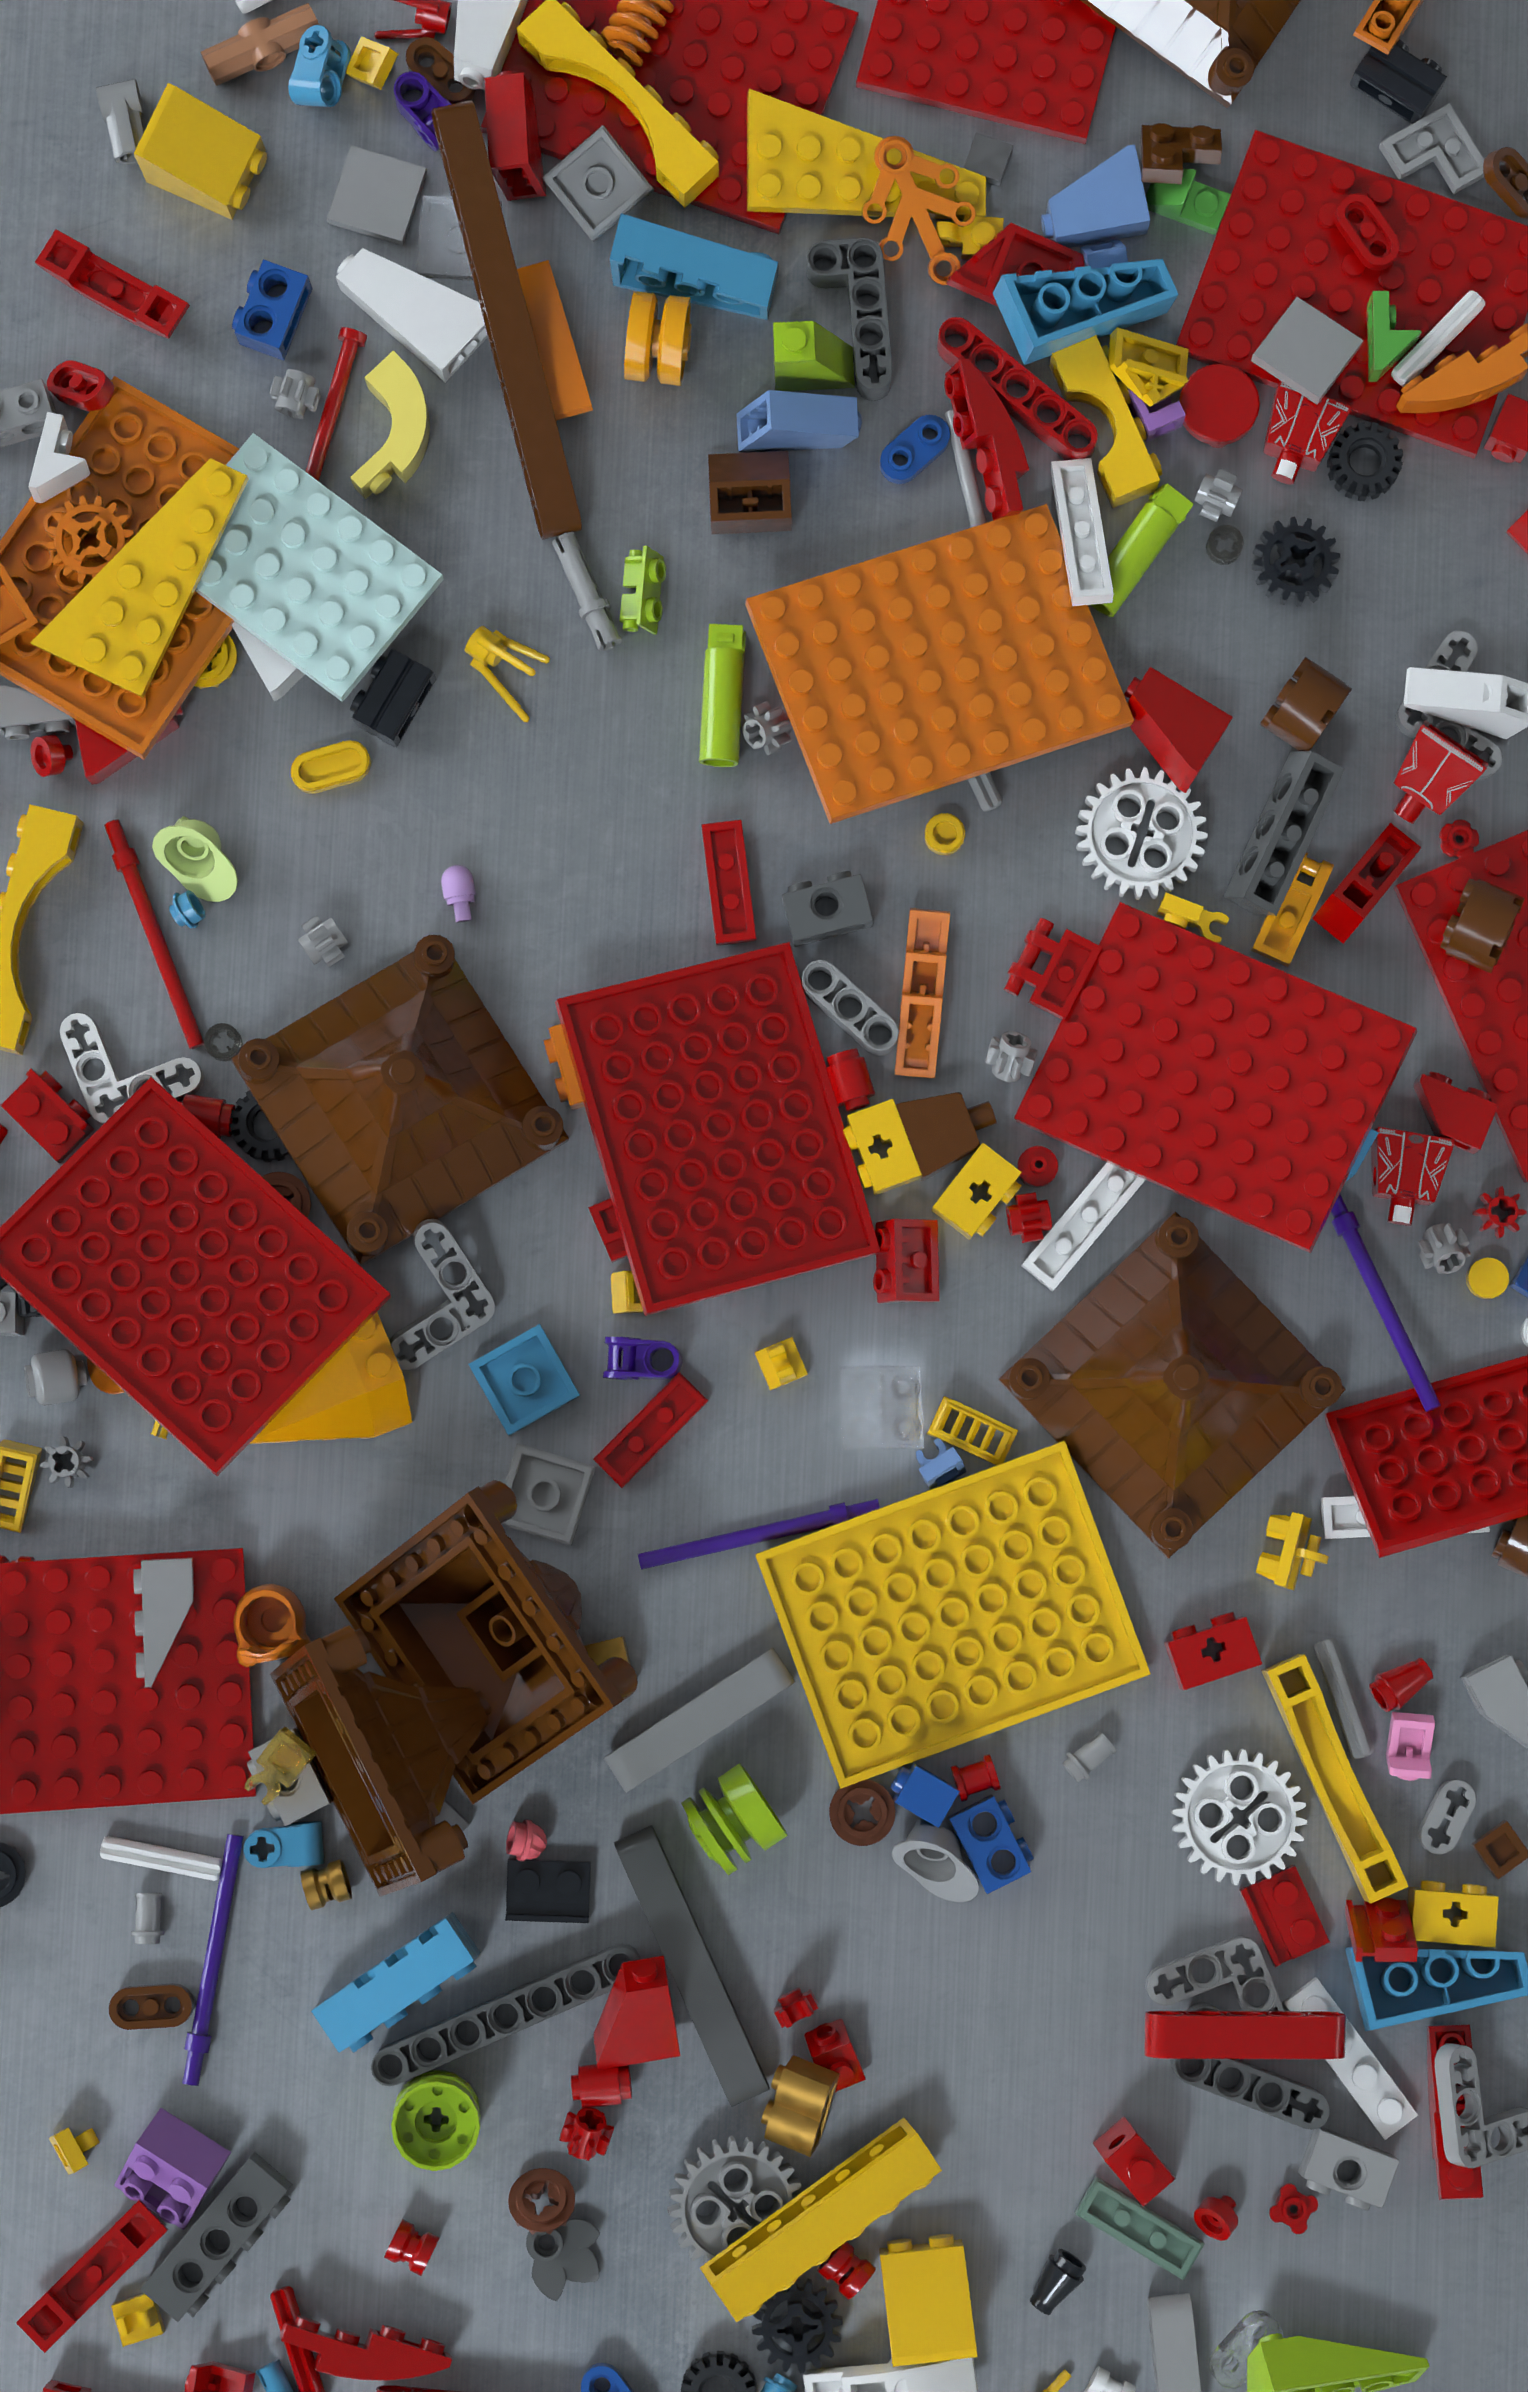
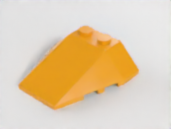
M378 1312L368 1320L249 1444L297 1442L301 1440L326 1441L343 1438L368 1439L381 1436L412 1423L405 1379Z

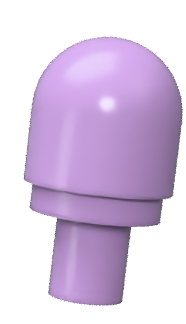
M454 865L447 868L441 878L444 900H446L447 906L454 907L456 923L471 921L469 903L475 901L474 879L472 873L466 867Z

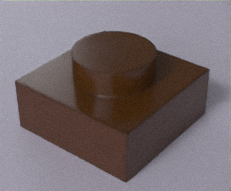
M1506 1820L1471 1844L1496 1879H1500L1528 1858V1849Z

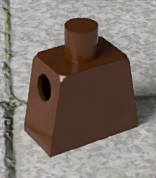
M961 1092L896 1104L922 1174L921 1181L934 1176L975 1152L980 1146L976 1131L997 1124L989 1101L967 1108Z

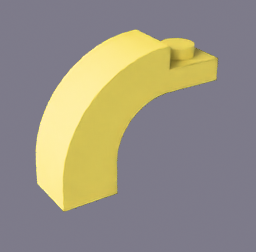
M394 350L364 377L368 390L388 409L392 416L391 431L385 444L350 477L354 488L365 499L372 493L375 495L381 493L392 481L391 475L394 472L406 483L420 466L429 442L430 418L422 388L413 371Z

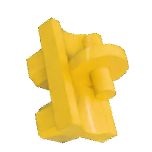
M1292 1512L1291 1516L1270 1515L1266 1536L1282 1540L1284 1545L1281 1556L1262 1552L1258 1560L1256 1573L1273 1580L1277 1586L1294 1591L1302 1559L1304 1560L1300 1574L1312 1577L1315 1562L1327 1564L1329 1556L1318 1553L1322 1537L1310 1534L1307 1548L1305 1549L1312 1519Z

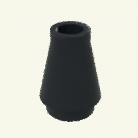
M1058 2249L1055 2255H1049L1036 2290L1030 2298L1031 2304L1040 2312L1050 2315L1055 2307L1084 2281L1082 2275L1086 2271V2266L1076 2256L1064 2249Z

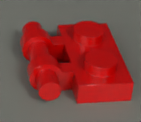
M1040 918L1034 931L1029 930L1024 939L1026 946L1018 962L1011 964L1007 972L1010 977L1004 990L1011 995L1018 996L1024 983L1035 988L1028 1003L1060 1019H1066L1102 947L1068 929L1065 930L1058 943L1048 938L1054 924L1044 918ZM1040 952H1045L1052 956L1043 975L1032 970Z

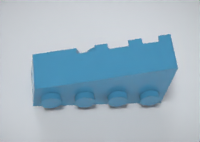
M620 214L610 255L613 286L639 292L654 293L657 296L666 298L670 295L690 297L693 304L768 320L778 278V261L772 260L769 255L761 252L748 253L629 215Z
M1163 259L1115 263L1111 267L1091 269V266L1076 267L1074 271L1052 273V270L1036 271L1034 275L1017 276L1016 273L1005 274L1001 276L993 291V296L1024 365L1051 356L1056 351L1095 335L1097 338L1111 334L1117 327L1125 329L1166 314L1179 295Z
M451 1912L323 2001L311 2012L339 2053L347 2047L354 2053L374 2039L370 2032L384 2023L387 2029L408 2015L404 2008L417 1999L423 2005L442 1991L439 1984L451 1976L457 1981L476 1968L474 1960L481 1952L454 1912Z
M1345 1948L1365 2031L1528 1996V1965L1524 1952L1418 1949L1417 1962H1375L1373 1956H1362V1962H1356L1353 1948Z

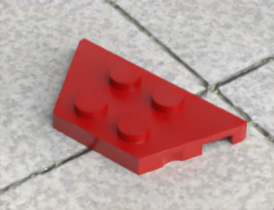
M1011 222L963 266L956 270L948 278L946 284L998 307L993 291L1002 275L1015 273L1017 276L1034 275L1036 271L1052 270V273L1074 271L1076 267H1084V256L1075 250Z

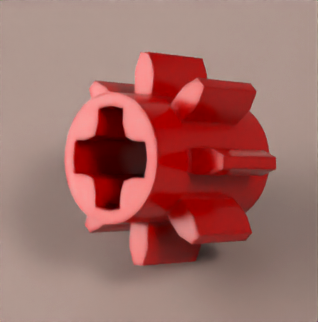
M1503 1186L1496 1188L1495 1198L1493 1199L1485 1192L1481 1194L1479 1198L1484 1203V1206L1472 1212L1475 1216H1481L1483 1224L1480 1226L1479 1231L1482 1232L1488 1228L1494 1229L1496 1239L1503 1237L1504 1227L1506 1226L1514 1233L1519 1231L1520 1227L1515 1220L1517 1217L1527 1214L1526 1210L1518 1209L1516 1201L1519 1199L1520 1194L1518 1193L1511 1197L1505 1196ZM1499 1203L1501 1210L1508 1212V1216L1501 1219L1500 1222L1498 1215H1492L1491 1209L1498 1206Z
M1036 1192L1014 1196L1015 1205L1006 1206V1218L1010 1235H1021L1022 1243L1043 1240L1042 1231L1052 1229V1218L1047 1199L1037 1201Z
M583 2108L577 2114L569 2111L559 2141L567 2142L569 2155L590 2161L596 2153L603 2156L606 2154L614 2126L606 2125L605 2114L595 2108Z

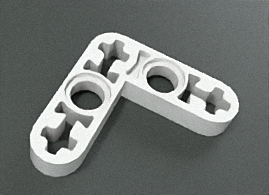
M75 1013L66 1017L61 1023L60 1037L92 1117L101 1124H104L110 1118L104 1112L99 1113V1108L104 1106L103 1099L105 1097H109L113 1102L124 1099L125 1097L121 1090L127 1088V1095L130 1098L136 1092L137 1086L141 1082L147 1081L150 1077L166 1090L165 1085L158 1077L160 1074L165 1073V1079L169 1081L179 1076L178 1069L184 1066L188 1071H194L195 1075L189 1078V1086L185 1087L181 1082L168 1085L173 1091L171 1095L177 1101L183 1099L186 1094L193 1095L203 1085L204 1075L202 1069L196 1062L185 1057L176 1058L119 1081L95 1021L85 1014ZM79 1022L83 1027H89L90 1031L84 1034L87 1045L93 1048L97 1044L98 1050L86 1051L77 1058L75 1053L83 1052L84 1050L79 1040L70 1038L69 1034L75 1031L74 1024ZM95 1058L102 1060L105 1065L104 1075L95 1081L87 1080L83 1073L86 1062ZM123 1104L116 1106V1107L114 1108V1113H115Z

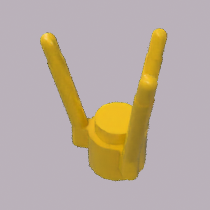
M480 626L474 631L465 646V652L473 657L470 665L487 679L523 722H528L530 720L528 714L487 666L490 664L492 667H495L503 659L529 676L536 674L535 669L507 652V647L545 664L550 662V658L537 650L507 638L498 630L492 632L485 626Z

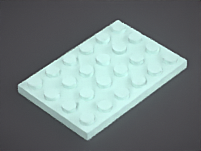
M252 433L226 464V466L247 475L249 480L195 591L343 702L444 580L443 574L256 434Z

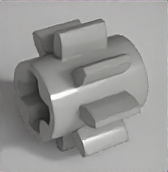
M288 369L284 378L274 376L269 394L272 395V400L277 401L275 409L286 416L297 419L304 418L306 409L316 412L321 394L318 393L319 389L314 387L315 378L294 369Z
M1221 468L1216 477L1206 473L1194 499V502L1203 505L1199 515L1215 522L1218 521L1221 513L1231 517L1243 489L1234 486L1237 475Z
M766 701L754 706L753 711L744 715L746 720L743 726L744 738L754 750L764 746L766 754L770 755L781 750L782 745L791 742L792 739L789 734L792 731V725L787 712L782 709L781 705L771 709L770 703Z
M316 915L301 925L306 934L299 938L298 941L314 965L324 960L328 967L345 957L340 948L346 945L348 941L332 917L322 923Z
M1007 1031L1002 1034L1001 1039L992 1037L985 1063L992 1065L991 1071L998 1079L1016 1082L1020 1080L1022 1074L1028 1077L1031 1076L1038 1051L1030 1048L1031 1040L1026 1035L1015 1031Z
M1450 1223L1436 1224L1425 1231L1423 1240L1418 1241L1421 1249L1419 1257L1426 1269L1435 1266L1438 1274H1450L1458 1271L1465 1264L1466 1257L1471 1255L1467 1247L1470 1242L1462 1228L1454 1231Z
M62 1436L60 1437V1447L54 1448L47 1445L44 1447L50 1455L48 1461L42 1462L40 1467L49 1468L53 1473L48 1482L55 1484L61 1477H64L65 1485L68 1488H73L75 1477L79 1476L86 1479L90 1477L84 1469L86 1463L94 1461V1457L84 1456L81 1452L85 1446L84 1441H78L73 1447H70L68 1438ZM62 1454L69 1456L73 1454L71 1462L75 1466L72 1470H60L63 1467V1462L60 1460Z

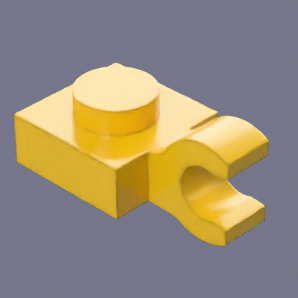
M964 215L962 222L966 221L969 216ZM975 216L974 221L967 226H958L952 222L940 221L936 223V232L943 247H960L961 259L969 260L1003 230L1004 218Z
M1167 892L1163 896L1156 913L1164 917V921L1185 930L1187 926L1191 928L1197 927L1202 937L1220 944L1222 937L1212 934L1209 925L1213 922L1227 925L1230 919L1221 912L1204 910V907Z

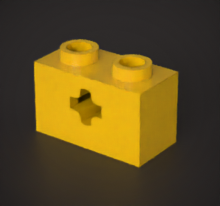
M893 1099L847 1115L846 1121L848 1126L844 1127L843 1131L851 1151L857 1149L863 1163L856 1166L864 1189L872 1187L873 1193L876 1196L921 1178L922 1174ZM878 1138L882 1145L889 1143L891 1146L887 1149L886 1158L883 1159L880 1158L878 1153L871 1154L869 1152L873 1148L874 1140Z
M982 1143L937 1200L931 1211L970 1240L975 1233L983 1237L997 1219L991 1213L1000 1201L1008 1205L1022 1185L1016 1180L1022 1172L986 1144ZM983 1184L988 1188L986 1197L990 1200L986 1202L981 1199L975 1204L970 1200L973 1192L969 1188L973 1186L978 1189Z
M1421 1880L1420 1888L1409 1887L1407 1906L1416 1941L1496 1947L1499 1897L1487 1893V1886L1462 1884V1891L1445 1890V1882ZM1453 1902L1455 1907L1461 1909V1916H1454L1451 1923L1449 1918L1443 1916V1909H1451Z

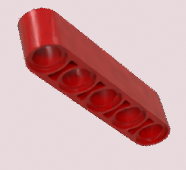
M952 317L942 323L939 329L937 350L939 356L952 367L960 359H968L978 369L976 366L978 361L983 359L993 361L997 367L991 372L979 371L995 390L1009 415L1064 460L1092 457L1098 433L1090 420L968 320L962 317ZM958 334L966 340V343L960 347H952L945 339L949 335ZM1019 384L1027 390V394L1019 398L1013 397L1007 392V388L1010 385ZM1049 409L1056 413L1058 419L1054 422L1046 423L1040 420L1037 413L1041 410ZM1075 434L1082 435L1088 440L1089 444L1083 448H1075L1069 443L1068 438Z
M1325 2011L1145 2012L1144 2055L1162 2059L1345 2058L1346 2015Z

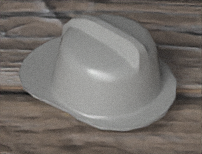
M921 1818L915 1823L906 1841H901L893 1847L891 1855L894 1862L909 1872L924 1888L935 1896L953 1902H966L977 1896L980 1888L978 1878L961 1860V1844L958 1836L944 1827L938 1828Z

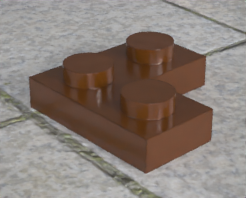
M1166 123L1142 125L1140 136L1141 182L1182 184L1183 163L1220 165L1222 156L1221 129H1212L1204 125L1194 126L1193 128L1174 127Z

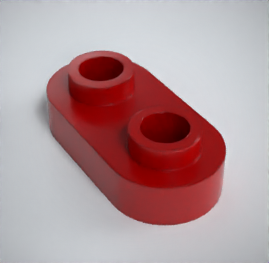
M1362 194L1346 196L1339 203L1335 213V224L1365 267L1371 270H1384L1394 263L1399 253L1400 243L1397 235L1369 197ZM1357 214L1360 216L1361 222L1358 224L1350 222L1348 215ZM1379 246L1383 249L1384 254L1382 256H1375L1370 248Z
M74 360L60 363L52 370L47 379L48 390L60 402L89 412L100 410L107 406L114 392L113 382L103 371Z

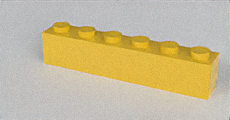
M903 2117L702 2265L700 2270L735 2321L738 2322L744 2317L755 2314L765 2301L779 2291L790 2288L797 2278L811 2267L824 2263L831 2253L846 2241L859 2237L865 2228L877 2218L894 2211L900 2201L915 2190L925 2188L942 2169L918 2133Z

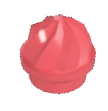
M524 1819L522 1823L513 1821L507 1835L506 1853L515 1855L519 1861L538 1858L547 1846L544 1830L528 1819Z

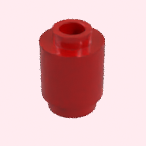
M858 1049L845 1050L827 1057L829 1067L826 1069L837 1105H845L847 1111L857 1110L870 1105L868 1098L875 1095V1090L865 1058L860 1057Z
M190 1094L185 1095L183 1102L178 1101L219 1139L222 1136L231 1137L233 1133L230 1128V1124H232L231 1113L232 1110L235 1111L236 1109L234 1104H227L225 1099Z
M597 2064L578 2066V2075H571L573 2101L581 2100L582 2108L619 2105L622 2104V2100L632 2099L629 2065L598 2070Z

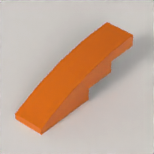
M549 260L518 268L517 271L556 421L592 411L591 400Z
M910 908L895 1075L935 1079L950 911Z

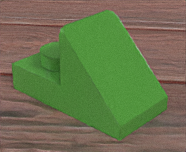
M1183 169L1182 184H1150L1146 194L1148 211L1216 236L1231 194L1194 181L1197 172L1195 169Z
M1373 291L1367 303L1368 382H1377L1416 344L1422 332L1421 330H1390L1395 329L1396 306L1389 305V291Z

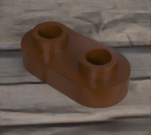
M422 37L409 45L406 51V62L409 72H417L424 76L437 92L451 104L472 100L476 89L468 88L461 82L454 80V55L433 38ZM425 58L434 60L433 64L429 67L421 66L420 62ZM459 83L463 86L461 91L454 93L449 90L452 84Z
M1503 147L1489 153L1483 163L1485 180L1518 217L1528 219V163L1511 147Z
M176 1983L128 1986L116 1992L109 2003L111 2020L116 2026L125 2030L176 2027L187 2021L194 2010V1998L191 1992L185 1986ZM169 1997H176L180 2001L179 2011L172 2012L168 2009L167 2000ZM128 2000H135L138 2003L139 2011L137 2014L132 2015L126 2011L125 2004Z

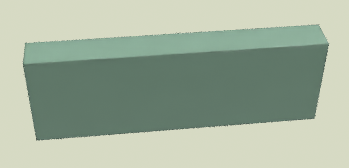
M1097 2176L1093 2179L1075 2210L1077 2216L1182 2280L1187 2276L1205 2245L1202 2240L1148 2207H1143L1138 2201Z

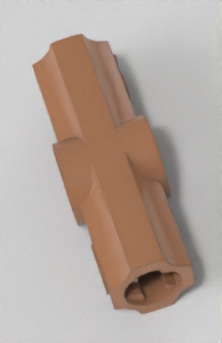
M306 3L271 20L266 17L253 19L239 29L238 35L209 47L200 53L213 82L218 86L253 69L263 72L280 65L288 53L299 49L300 39L304 32L314 25H319L309 3Z

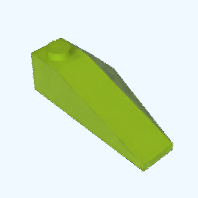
M1276 2333L1259 2339L1258 2345L1247 2357V2392H1354L1355 2388L1360 2387L1361 2392H1377L1416 2382L1430 2366L1427 2358L1302 2336L1283 2338V2334Z

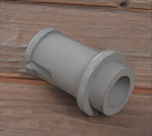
M1098 1731L1092 1739L1073 1755L1068 1752L1066 1754L1068 1759L1062 1764L1077 1782L1083 1778L1088 1780L1090 1778L1089 1773L1117 1751L1106 1736Z
M135 1893V1931H131V1936H135V1944H160V1935H164V1931H160L162 1893Z

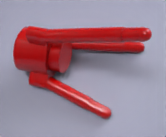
M394 0L417 8L415 24L422 25V29L376 31L374 37L376 39L422 37L435 39L436 33L446 34L452 3L443 0Z

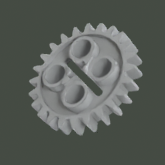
M729 2136L727 2148H721L717 2140L714 2139L712 2140L713 2152L707 2154L702 2148H697V2154L700 2158L697 2163L685 2158L684 2163L689 2171L687 2175L675 2173L674 2178L681 2186V2189H670L668 2193L671 2199L679 2203L667 2207L669 2216L679 2218L672 2222L670 2226L673 2233H683L677 2240L681 2249L692 2245L688 2253L692 2261L704 2255V2265L734 2243L727 2240L729 2232L734 2228L744 2227L747 2229V2232L754 2228L737 2208L733 2207L730 2209L725 2198L707 2186L708 2182L714 2181L735 2203L742 2201L746 2212L760 2223L799 2195L793 2192L801 2187V2183L798 2178H789L794 2172L792 2165L786 2163L779 2166L783 2159L779 2150L768 2157L769 2147L766 2142L763 2141L754 2150L753 2142L749 2136H746L742 2147L737 2146L733 2136ZM734 2168L744 2170V2176L738 2183L728 2184L724 2182V2177L729 2170ZM772 2195L775 2197L773 2206L768 2210L761 2211L755 2208V2203L761 2196ZM711 2200L717 2203L716 2209L710 2215L700 2216L696 2213L697 2207L703 2201Z

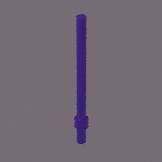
M1339 1194L1331 1210L1334 1217L1331 1223L1338 1237L1343 1236L1425 1411H1431L1441 1406L1357 1230L1360 1228V1224L1354 1212L1348 1211L1341 1194Z
M878 1499L848 1506L845 1505V1502L830 1505V1510L639 1553V1564L641 1570L822 1529L879 1509L880 1506Z
M227 1834L192 2031L187 2032L184 2047L188 2053L182 2083L186 2085L199 2086L204 2053H209L212 2036L208 2035L244 1838L241 1835Z

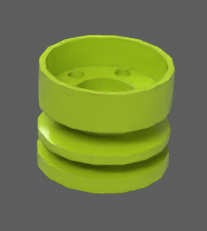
M741 1763L717 1778L724 1797L717 1800L706 1788L699 1790V1794L707 1806L703 1811L700 1810L691 1797L681 1802L687 1814L689 1827L708 1857L720 1865L728 1875L738 1870L730 1855V1852L734 1849L745 1863L752 1860L745 1843L750 1838L766 1851L788 1836L768 1801Z
M441 2069L425 2072L406 2082L397 2095L391 2122L393 2141L403 2158L418 2168L438 2171L450 2169L468 2157L477 2143L481 2120L478 2096L470 2083L454 2072ZM434 2107L441 2108L442 2115L448 2116L443 2117L439 2125L432 2124V2117L425 2116L432 2114Z

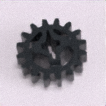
M1295 516L1290 518L1287 527H1284L1279 520L1276 521L1273 525L1274 535L1264 530L1260 539L1265 545L1256 544L1253 550V554L1260 558L1253 561L1251 568L1252 570L1262 572L1257 577L1256 584L1263 585L1267 583L1269 585L1266 593L1268 598L1276 592L1281 594L1280 604L1282 605L1287 602L1289 597H1294L1296 606L1302 605L1305 596H1308L1313 603L1316 602L1319 598L1318 589L1327 593L1332 586L1327 578L1336 579L1339 573V569L1331 566L1338 563L1341 558L1340 553L1330 552L1336 543V539L1329 538L1325 540L1322 537L1326 530L1324 525L1316 531L1311 529L1312 519L1307 518L1303 526H1298ZM1297 538L1305 539V540L1309 541L1310 543H1307V542L1298 540ZM1277 545V552L1280 557L1270 565V552ZM1291 555L1295 560L1305 559L1301 568L1297 563L1287 564ZM1321 559V573L1315 578V571L1312 566ZM1282 580L1294 583L1296 586L1286 584Z
M807 2279L804 2287H798L797 2282H795L790 2288L779 2291L763 2303L766 2306L765 2309L760 2308L753 2314L756 2319L762 2321V2323L752 2326L753 2335H763L756 2348L758 2351L770 2350L767 2362L770 2365L779 2358L782 2360L783 2372H787L791 2363L797 2364L800 2374L805 2373L807 2362L811 2361L817 2369L821 2367L820 2355L822 2353L830 2358L834 2356V2350L829 2343L841 2342V2334L833 2330V2327L842 2325L843 2320L842 2316L832 2315V2312L838 2308L837 2300H830L828 2302L824 2300L827 2295V2288L825 2286L814 2292L812 2291V2279ZM802 2298L816 2304L822 2313L809 2310L803 2305ZM787 2300L788 2307L780 2316H774L773 2319H770L775 2308ZM798 2316L803 2324H808L803 2326L801 2334H794L793 2327H786L792 2324V2317ZM824 2332L820 2342L808 2350L807 2344L813 2336ZM774 2339H783L792 2347V2352L781 2348Z

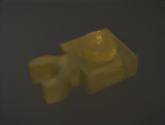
M283 1727L256 1760L264 1768V1771L251 1776L245 1784V1789L250 1791L258 1785V1782L264 1783L267 1787V1795L261 1802L266 1805L278 1797L280 1782L287 1788L293 1785L317 1753L287 1727Z

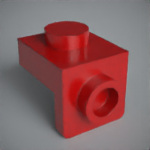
M842 2019L821 2024L817 2028L805 2033L804 2036L813 2062L839 2073L835 2092L866 2080Z
M215 2361L192 2365L185 2382V2392H253L256 2373Z

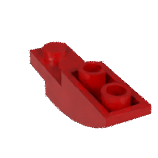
M960 359L945 373L944 381L945 393L951 399L954 412V432L960 437L962 450L977 448L976 464L979 472L983 474L986 488L985 504L988 511L991 512L993 520L1018 515L1024 508L1017 480L1029 471L1024 448L1017 430L995 390L968 359Z
M1470 2024L1428 2026L1427 2074L1432 2158L1436 2162L1439 2200L1483 2198L1481 2166L1476 2168L1457 2166L1450 2163L1446 2158L1434 2067L1436 2053L1446 2043L1464 2045L1472 2049ZM1463 2095L1457 2099L1456 2103L1458 2116L1463 2113L1465 2108Z
M297 2316L295 2322L285 2319L280 2333L282 2342L318 2353L314 2363L316 2371L344 2378L378 2381L409 2379L450 2368L453 2360L450 2353L444 2352L445 2344L422 2337L420 2344L404 2339L406 2332L388 2325H382L380 2331L370 2328L365 2344L359 2343L361 2336L337 2328L335 2335L319 2330L321 2323L302 2316Z

